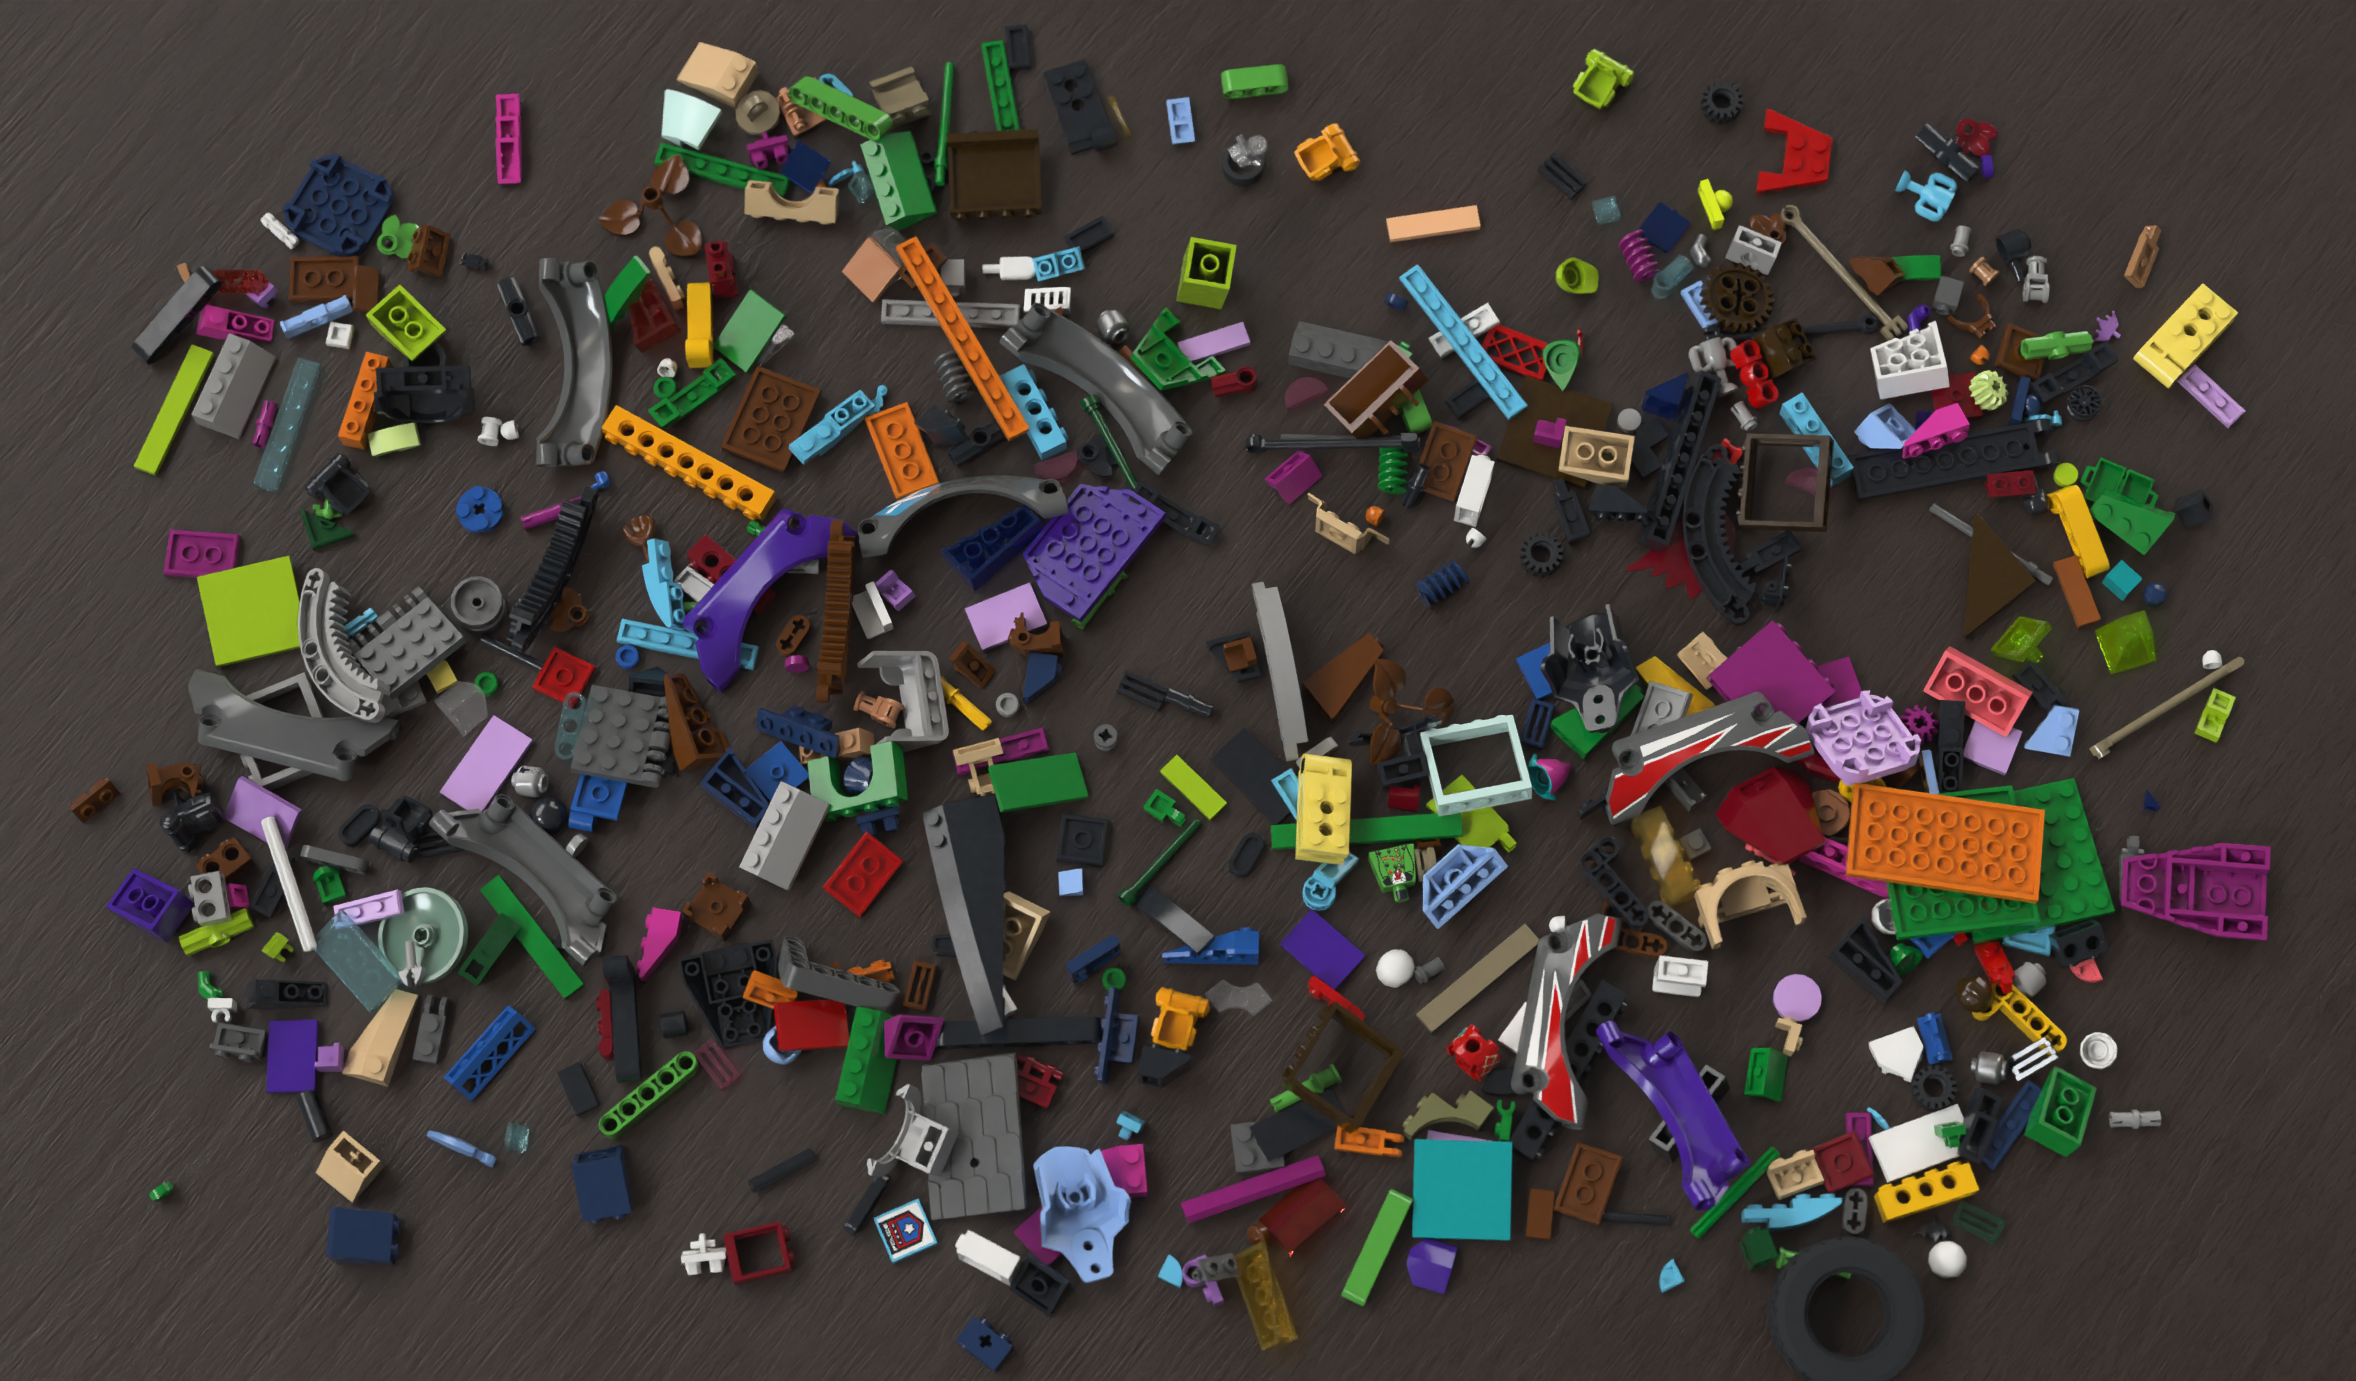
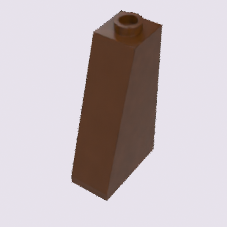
M1370 633L1366 634L1302 682V690L1330 724L1337 720L1374 670V660L1382 659L1384 646L1376 636L1373 638Z

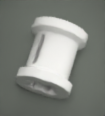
M483 417V428L481 435L478 436V442L488 446H497L499 441L497 435L499 428L502 427V421L493 417Z

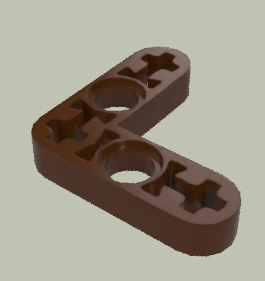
M1619 896L1617 903L1625 905L1627 898ZM1604 900L1602 915L1606 916V912L1612 908ZM1621 926L1620 934L1624 935L1621 946L1610 949L1612 951L1658 959L1659 956L1665 954L1667 942L1659 935L1635 932L1624 929ZM1630 936L1636 937L1639 941V946L1629 948L1626 945V939ZM1643 938L1647 939L1646 944L1653 945L1655 941L1659 942V946L1662 949H1659L1658 952H1653L1652 947L1646 946L1645 951L1641 950L1644 943Z

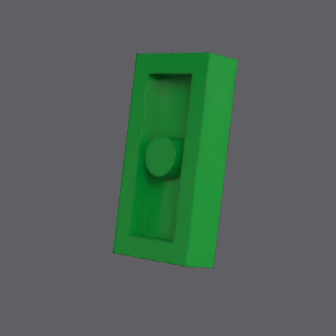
M1751 1048L1744 1095L1750 1098L1766 1097L1775 1102H1781L1788 1056L1772 1048Z

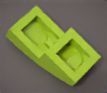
M2213 688L2194 733L2216 743L2236 697Z

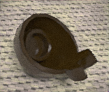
M1979 976L1967 979L1962 978L1954 989V994L1957 996L1960 1006L1968 1012L1979 1013L1985 1011L1993 1003L1994 992L1992 986L1987 980Z

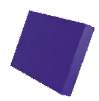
M1312 909L1280 943L1284 950L1333 990H1336L1365 958V954Z
M318 1020L269 1021L267 1093H302L307 1090L316 1092L317 1069L314 1065L317 1062Z

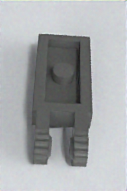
M434 995L426 997L424 1013L422 1012L412 1058L414 1061L438 1063L447 1022L446 1014L449 1004L447 997H442L440 1001L439 1015L431 1014L434 1005Z

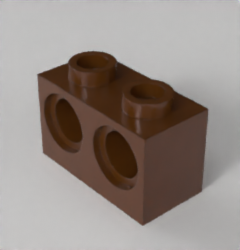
M233 837L223 841L219 845V849L212 854L204 855L196 867L201 874L210 873L212 867L219 866V872L224 875L227 885L253 867L255 863L237 839ZM238 851V858L230 861V854Z

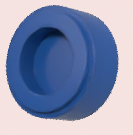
M624 645L617 650L616 661L622 669L631 670L639 664L640 655L635 647Z

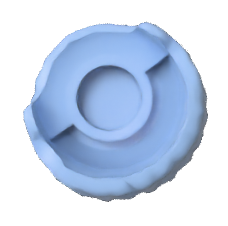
M776 1026L766 1034L763 1040L765 1055L771 1061L778 1064L786 1065L793 1062L802 1051H779Z

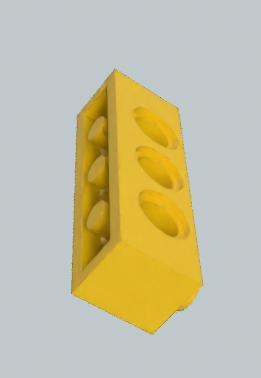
M1961 1161L1949 1164L1947 1165L1948 1169L1941 1172L1938 1169L1927 1171L1924 1173L1925 1177L1916 1179L1915 1176L1901 1180V1185L1893 1187L1892 1183L1879 1187V1192L1874 1195V1199L1883 1223L1885 1224L1976 1194L1979 1188L1969 1162L1961 1164ZM1944 1178H1949L1953 1181V1189L1944 1187L1942 1182ZM1920 1186H1928L1931 1190V1196L1922 1195ZM1898 1193L1907 1195V1204H1902L1897 1200Z

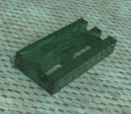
M1960 1200L1950 1223L1996 1244L2006 1221ZM1964 1208L1968 1211H1971L1997 1224L1998 1227L1995 1228L1975 1217H1972L1962 1212V1209ZM1961 1217V1218H1963V1219H1965V1220H1967V1221H1969V1222H1971V1223H1974V1224H1976V1225H1978V1226H1980V1227H1982V1228H1984V1229H1986V1230H1988V1231L1994 1233V1236H1992V1235H1990V1234H1988V1233H1986V1232H1984V1231H1982V1230H1980V1229H1978V1228H1976V1227H1974V1226H1972V1225H1970V1224H1967V1223H1965V1222L1959 1220L1958 1218Z

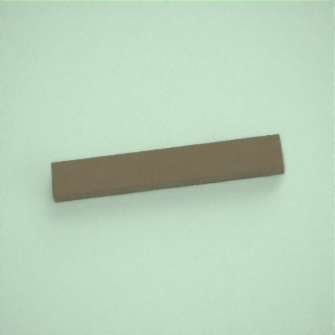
M1526 924L1522 925L1420 1010L1416 1016L1433 1033L1538 945V937Z

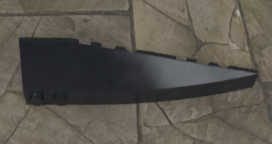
M995 794L943 804L922 813L950 935L982 1036L1005 1028V998L1003 997V985H1005L1003 962H1005V951H1003V941H1005L1006 902H1004V890H1006V880H1004L1006 834Z

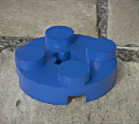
M474 486L471 490L465 492L460 497L456 507V513L461 525L469 532L477 534L493 531L499 526L504 516L503 504L498 494L489 488ZM483 505L486 512L476 515L475 508Z

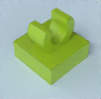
M276 932L261 951L268 957L273 959L276 957L277 960L284 962L285 959L280 954L281 950L286 948L288 951L293 952V948L286 944L289 941L286 937Z

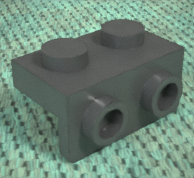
M218 1023L214 1043H210L209 1049L215 1053V1056L228 1059L232 1055L238 1056V1060L244 1062H253V1059L261 1060L267 1032L260 1029Z

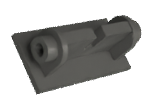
M1233 1253L1198 1259L1199 1267L1192 1273V1278L1199 1283L1204 1281L1209 1283L1241 1276Z

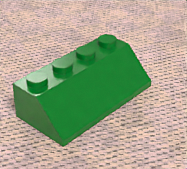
M910 131L884 134L878 140H869L861 144L887 226L901 231L937 213Z
M857 1006L835 1099L838 1105L885 1114L898 1058H886L884 1021L895 1016L882 1011Z

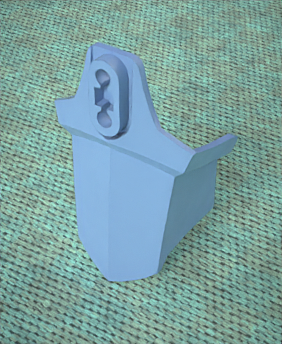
M1054 1147L1044 1153L1033 1164L1043 1208L1041 1211L1042 1247L1062 1252L1085 1283L1108 1278L1113 1273L1112 1250L1114 1237L1129 1222L1130 1197L1124 1189L1114 1186L1100 1149L1095 1150L1090 1155L1086 1149ZM1089 1244L1092 1250L1087 1251L1083 1246ZM1092 1265L1099 1269V1273L1091 1272Z

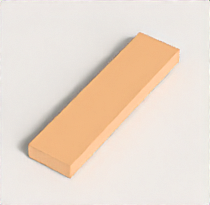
M1477 205L1386 219L1390 242L1480 229Z

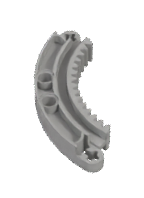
M314 568L306 576L298 613L299 643L305 666L318 689L334 705L366 723L380 722L385 715V708L381 702L384 695L390 696V686L365 673V670L360 668V664L355 662L356 658L351 656L353 652L348 649L350 644L345 641L348 639V636L344 634L347 627L342 625L347 622V619L342 616L348 612L343 607L349 605L345 598L350 597L351 593L335 582L330 583L328 573L319 568Z
M1264 582L1252 583L1253 597L1257 608V620L1267 656L1286 761L1297 760V743L1307 742L1308 737L1294 657L1277 587L1265 588Z

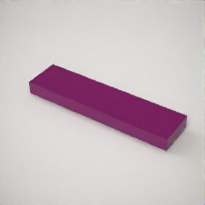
M1043 727L999 739L1003 754L992 756L993 764L997 765L1049 752ZM952 752L958 776L971 773L969 763L957 766L954 753ZM988 761L974 764L975 770L979 771L989 768Z

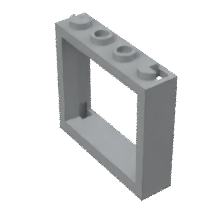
M305 672L246 696L260 704L300 687L311 716L324 718L311 682ZM240 755L245 768L249 767L252 775L248 776L249 780L268 791L313 774V772L290 767L262 779L255 758Z

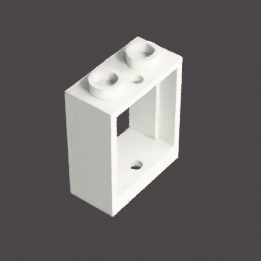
M1472 455L1457 501L1454 521L1474 527L1477 526L1494 468V461H1491L1489 457Z
M970 1230L967 1231L966 1235L961 1234L955 1245L960 1260L1011 1286L1022 1266L1019 1256Z

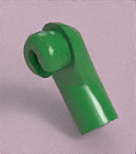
M198 972L199 994L207 1001L208 998H223V991L211 985L210 972Z

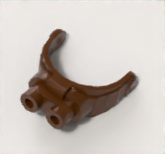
M1977 294L1976 298L1984 308V317L1981 320L1973 323H1964L1957 321L1952 315H1948L1947 320L1958 329L1969 331L1972 335L1976 334L1979 339H1982L1987 334V330L1991 332L1997 325L1993 321L1994 317L1990 313L1988 302L1982 294Z

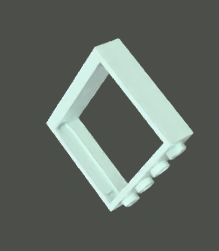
M1499 715L1492 719H1478L1471 723L1452 724L1446 728H1432L1425 732H1420V745L1425 755L1429 780L1439 817L1532 799V785L1513 715ZM1509 732L1521 781L1443 796L1431 746Z

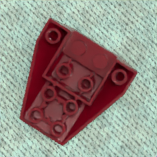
M1772 767L1733 787L1715 814L1727 832L1783 866L1825 845L1810 786L1798 771Z

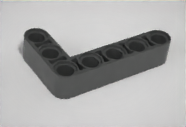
M786 936L777 956L781 982L784 986L793 990L853 1006L882 1011L887 1014L892 1012L900 992L898 987L884 981L809 962L805 944L795 937Z

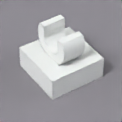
M208 998V1008L213 1012L212 1020L218 1023V1016L224 1013L225 1021L230 1023L232 1020L230 1012H237V1002L232 998Z

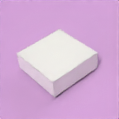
M330 322L326 339L327 346L350 349L354 326Z

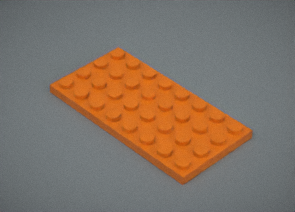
M1855 783L1853 785L1845 876L2037 903L2039 898L2045 810Z

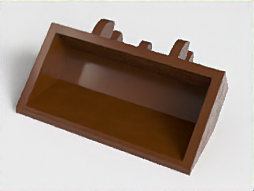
M1389 340L1324 405L1356 439H1368L1378 428L1387 435L1389 431L1382 424L1393 414L1397 416L1400 413L1398 409L1408 399L1417 407L1420 403L1413 395L1429 379L1418 366Z

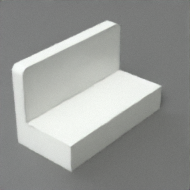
M874 581L866 584V591L855 595L853 602H851L867 639L893 630L891 619Z

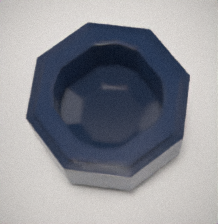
M2153 582L2144 588L2142 598L2147 605L2157 607L2164 603L2167 591L2162 584Z

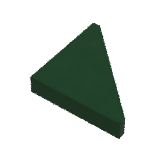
M304 509L300 510L314 551L355 537L351 530L340 527L336 523L311 514Z

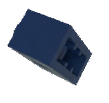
M973 1317L958 1336L956 1342L996 1373L1014 1350L1013 1346L1010 1345L1012 1340L1003 1333L999 1335L991 1330L993 1326L981 1317L978 1320ZM982 1338L984 1340H988L989 1338H991L990 1342L992 1346H985L984 1348H982Z

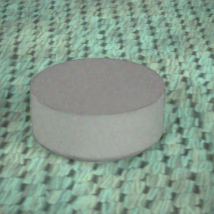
M1625 409L1618 416V427L1625 433H1633L1640 427L1641 416L1634 409Z
M1004 693L997 698L996 709L1001 716L1010 718L1018 713L1020 704L1014 694Z
M577 834L569 842L566 851L573 857H576L585 848L588 839L582 834Z

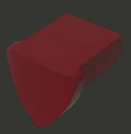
M1415 782L1414 789L1390 786L1387 807L1416 812L1419 805L1422 783Z

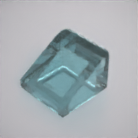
M509 1122L506 1130L505 1147L509 1151L526 1152L529 1129Z

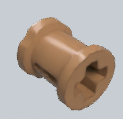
M1981 257L1970 268L1969 272L1971 274L1975 273L1984 282L1983 285L1987 287L1996 279L2000 272L1994 270L1986 263V258Z

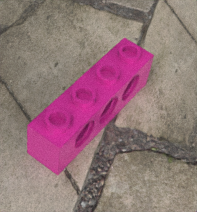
M1824 837L1825 845L1799 859L1804 864L1888 899L1886 882L1845 876L1848 847Z

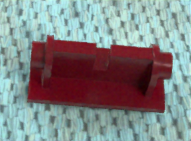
M2031 470L1987 474L1985 490L1988 491L1989 498L2035 494L2034 472Z

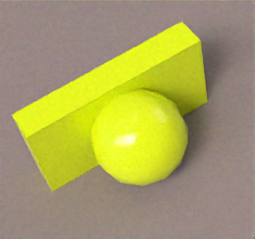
M1709 179L1700 182L1698 193L1711 226L1716 230L1722 228L1724 222L1722 212H1726L1731 208L1733 203L1732 196L1725 190H1718L1714 193Z

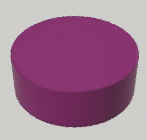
M802 655L790 656L785 660V668L788 672L792 673L807 671L809 669V659Z

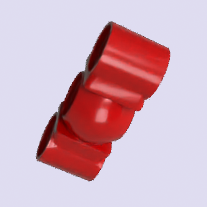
M1746 340L1734 347L1730 352V357L1736 365V370L1741 368L1739 374L1742 383L1750 388L1746 390V393L1749 395L1750 404L1754 408L1761 409L1777 400L1778 389L1773 384L1772 379L1768 380L1769 372L1767 366L1759 361L1763 358L1760 354L1759 345L1753 340Z

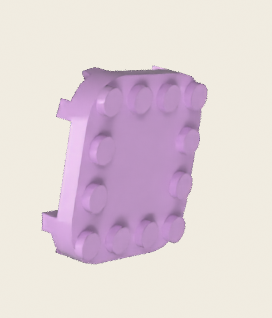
M1870 690L1861 691L1860 697L1827 708L1819 704L1813 708L1812 713L1808 717L1805 729L1812 744L1831 770L1846 785L1871 781L1916 765L1921 739L1918 734L1911 735L1893 711V701L1888 696L1883 699L1879 696L1869 695Z

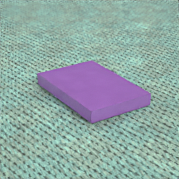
M241 776L237 780L224 815L226 820L267 842L261 821L267 817H274L286 850L302 809Z

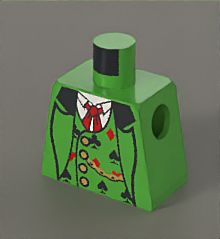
M1413 843L1370 852L1368 860L1382 893L1393 891L1396 903L1408 901L1407 888L1415 886L1416 883Z

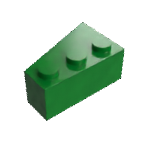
M2104 489L2089 509L2091 516L2143 555L2152 547L2176 515L2170 511L2166 512L2152 505L2143 504Z

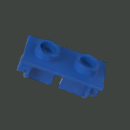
M1932 1012L1926 1014L1925 1017L1917 1018L1929 1065L1953 1060L1941 1014Z

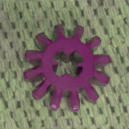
M1915 705L1913 711L1907 708L1905 715H1901L1899 719L1912 736L1919 735L1921 746L1924 744V740L1931 742L1933 740L1932 735H1937L1938 730L1935 727L1939 725V721L1933 719L1936 715L1935 712L1927 713V706L1920 711L1919 706ZM1917 722L1922 724L1920 729L1915 727Z

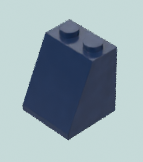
M623 1145L575 1154L572 1162V1171L583 1222L598 1223L606 1217L613 1216L614 1219H620L628 1216L627 1213H631L632 1202Z
M331 1207L326 1256L335 1263L394 1265V1260L398 1259L399 1244H396V1236L400 1235L401 1220H398V1216L394 1213Z

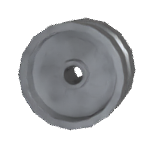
M482 576L469 577L461 581L454 588L451 595L453 613L459 624L470 633L480 635L493 632L503 623L506 617L507 604L498 586L491 579Z

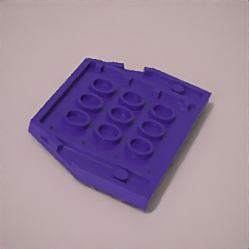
M1079 484L1066 500L1069 514L1053 517L1023 553L1045 599L1081 623L1167 518L1166 512L1130 489L1113 490L1103 486L1092 487L1091 485ZM1130 496H1132L1141 504L1138 505L1134 502L1129 501L1128 499Z

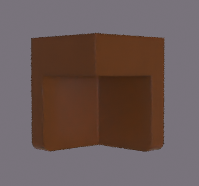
M1250 637L1223 645L1224 656L1230 672L1257 665V657Z

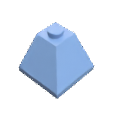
M1887 404L1871 412L1854 432L1858 435L1860 442L1869 448L1901 449L1916 429L1891 404Z

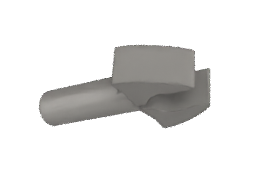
M406 941L407 966L404 971H398V974L406 986L412 987L411 976L414 973L415 984L421 985L426 974V968L416 965L414 941Z

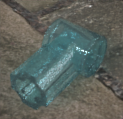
M1679 255L1663 271L1658 272L1651 286L1653 295L1661 299L1668 297L1671 291L1693 271L1694 267L1691 261L1685 256ZM1664 282L1668 287H1661L1658 283Z

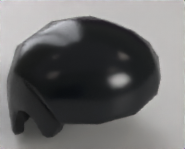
M545 796L533 805L530 818L549 835L555 834L560 831V828L566 822V806L560 799Z

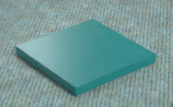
M1415 1139L1412 1237L1510 1240L1512 1142Z

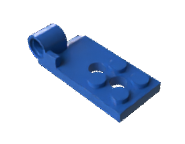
M580 774L570 809L569 828L594 832L598 817L617 821L628 783Z

